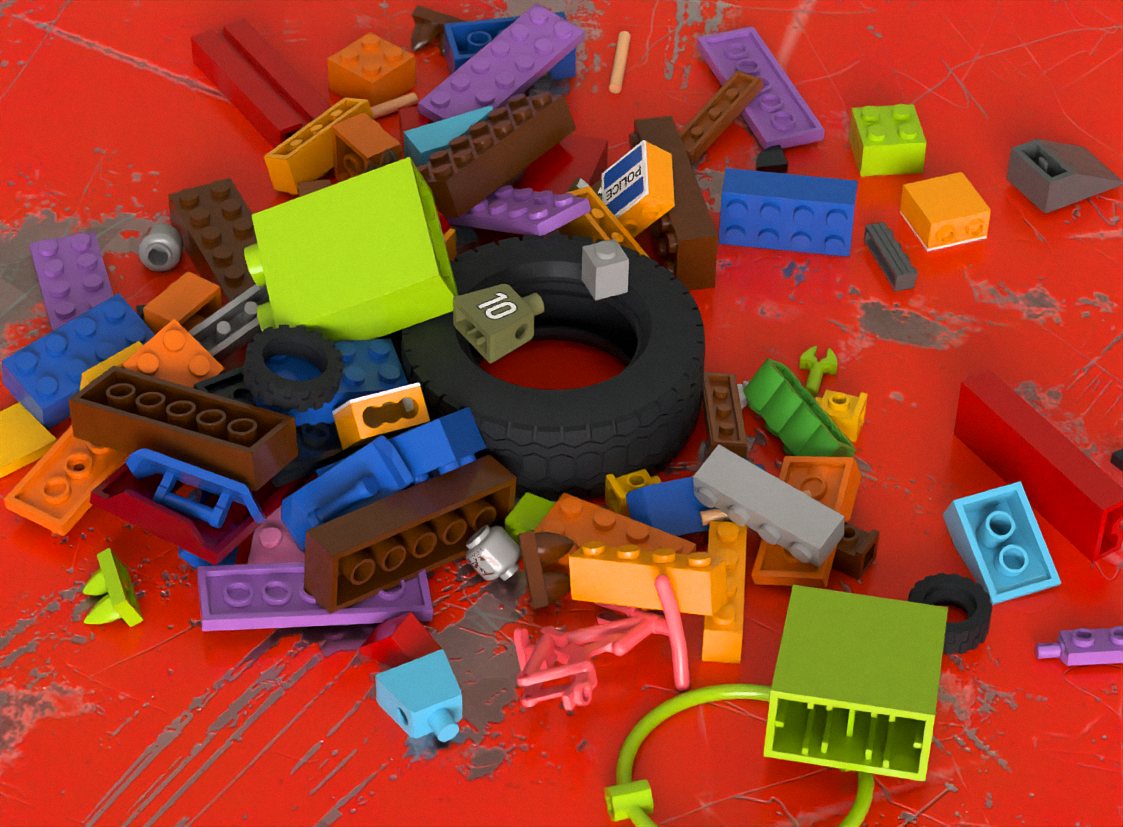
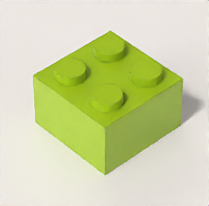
M914 104L865 106L851 109L849 141L860 177L923 173L927 142Z

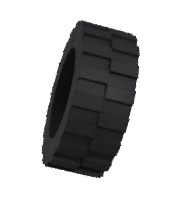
M938 573L934 576H926L924 580H919L915 583L914 589L911 588L908 602L935 606H956L967 613L965 621L946 622L943 653L948 655L966 653L970 649H976L978 644L983 643L988 634L992 613V602H990L988 592H985L979 583L973 582V579L961 577L959 574Z

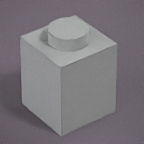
M616 239L583 246L582 281L594 300L627 293L629 259Z

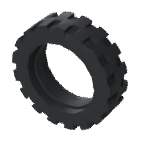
M279 325V328L276 329L268 327L263 330L262 334H255L252 337V342H249L247 345L242 370L246 387H251V394L254 397H261L264 399L263 403L270 407L276 405L280 407V410L290 412V409H297V412H307L309 408L314 410L320 409L325 402L329 404L339 391L344 361H341V351L334 348L335 343L329 338L324 339L322 337L323 334L316 330H313V332L307 331V327L297 325L296 328H289V325ZM276 355L295 356L311 362L322 374L312 380H289L273 373L264 362Z

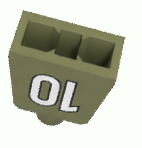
M500 284L453 298V325L489 363L495 362L530 341L534 336V316L544 312V303L537 293L521 298L507 284Z

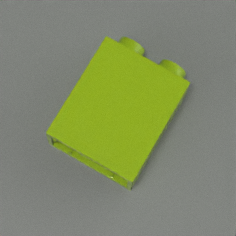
M410 157L252 214L257 243L245 247L244 255L247 267L258 287L266 285L270 302L259 305L256 309L262 332L268 327L276 329L279 328V325H289V328H296L298 325L307 327L306 330L310 332L316 330L323 334L322 337L324 339L329 338L333 342L374 340L453 311V298L459 295L433 192Z
M793 585L771 687L763 756L925 781L935 720L948 607Z

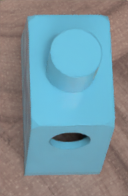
M442 649L375 675L377 703L411 738H419L434 732L439 741L446 742L458 734L459 726L457 722L463 718L462 693L446 654Z

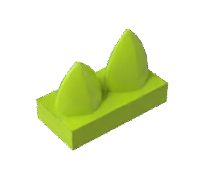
M109 547L97 554L100 568L89 578L82 591L83 594L105 595L94 605L86 616L84 623L104 624L123 618L131 628L144 621L128 569Z

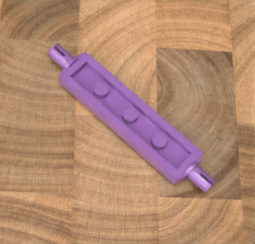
M1123 626L1102 629L1077 628L1075 630L1059 631L1057 642L1035 643L1036 659L1059 658L1067 666L1123 663Z

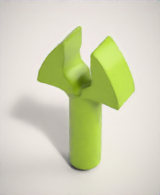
M817 346L808 349L800 357L799 369L810 371L805 388L814 398L818 395L823 374L837 375L838 361L830 348H828L827 357L820 362H817L816 358Z

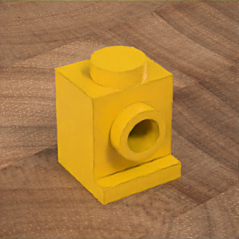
M826 389L823 398L816 396L815 399L819 407L833 419L837 428L850 441L856 442L865 421L868 394L861 392L860 396L857 397Z
M646 469L615 478L613 473L606 475L605 502L611 511L631 518L626 499L627 493L644 486L662 482L657 475L651 477Z

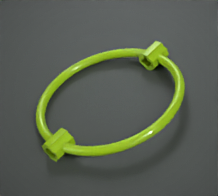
M734 683L702 687L677 695L646 714L633 727L622 745L616 765L617 785L605 787V800L611 821L615 822L630 818L636 827H659L647 815L654 813L651 788L647 779L632 781V766L638 748L656 726L682 710L707 702L729 699H753L769 702L772 686ZM840 768V771H841V772H843V771H845V772H847V771H852V770L841 769V768ZM857 771L858 788L854 804L848 815L837 827H859L862 824L873 798V773Z

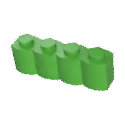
M767 358L743 389V393L749 400L747 402L749 408L761 415L766 421L764 424L766 429L773 435L780 437L784 443L782 446L783 450L790 456L852 457L856 452L853 443L837 428L833 419L819 407L816 399L801 385L797 376L784 363Z

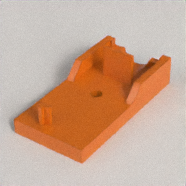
M71 425L3 499L6 509L50 529L53 534L58 533L65 536L93 505L90 503L91 491L121 467L130 454L75 438Z
M785 456L778 479L799 491L810 490L813 499L843 515L844 522L851 518L861 472L854 457ZM761 539L751 576L755 584L827 587L837 545L818 568L809 562H800L793 557L789 550L779 544L773 545Z

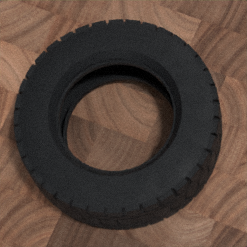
M547 234V239H544L543 235L522 236V241L518 237L498 240V246L495 242L476 247L475 252L471 249L456 256L454 261L450 260L459 296L500 284H507L521 298L533 293H537L544 303V312L534 316V336L530 341L564 340L590 345L619 358L626 365V368L620 374L606 381L576 389L541 390L508 383L490 375L480 367L479 364L485 358L455 328L452 311L402 329L401 366L409 385L420 383L430 422L470 407L486 446L485 449L474 453L476 460L490 454L517 477L515 498L521 499L526 492L549 501H558L559 496H562L563 493L580 499H585V494L587 493L589 498L605 495L606 475L613 473L615 478L642 469H646L650 476H653L655 471L659 472L672 461V458L675 459L681 452L696 427L703 393L705 333L700 310H698V305L691 293L689 294V290L679 279H676L674 274L662 265L659 267L658 262L643 254L639 256V252L621 245L620 247L629 259L628 292L595 301L582 281V247L595 244L593 243V238L573 235L570 240L568 235ZM597 239L595 243H598V242L604 241V240Z

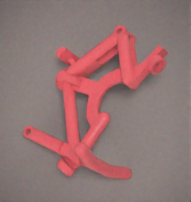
M659 575L654 581L663 610L647 608L644 611L639 607L593 602L596 605L626 613L627 617L603 611L596 615L597 622L600 625L565 633L556 630L553 626L545 627L541 630V637L536 640V645L530 644L526 628H516L514 631V642L521 672L516 675L519 686H526L521 695L522 705L524 707H531L540 701L562 697L565 710H572L576 705L587 706L592 698V689L598 683L595 666L589 659L603 652H611L617 656H622L651 633H661L669 636L675 687L679 691L688 690L690 687L687 645L680 610L669 578L665 575ZM591 643L585 647L580 646L582 644ZM556 661L566 664L562 666L553 667ZM570 676L572 681L541 689L545 681Z

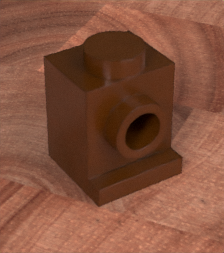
M844 522V536L837 544L831 568L859 580L876 558L880 532L873 529L869 533Z

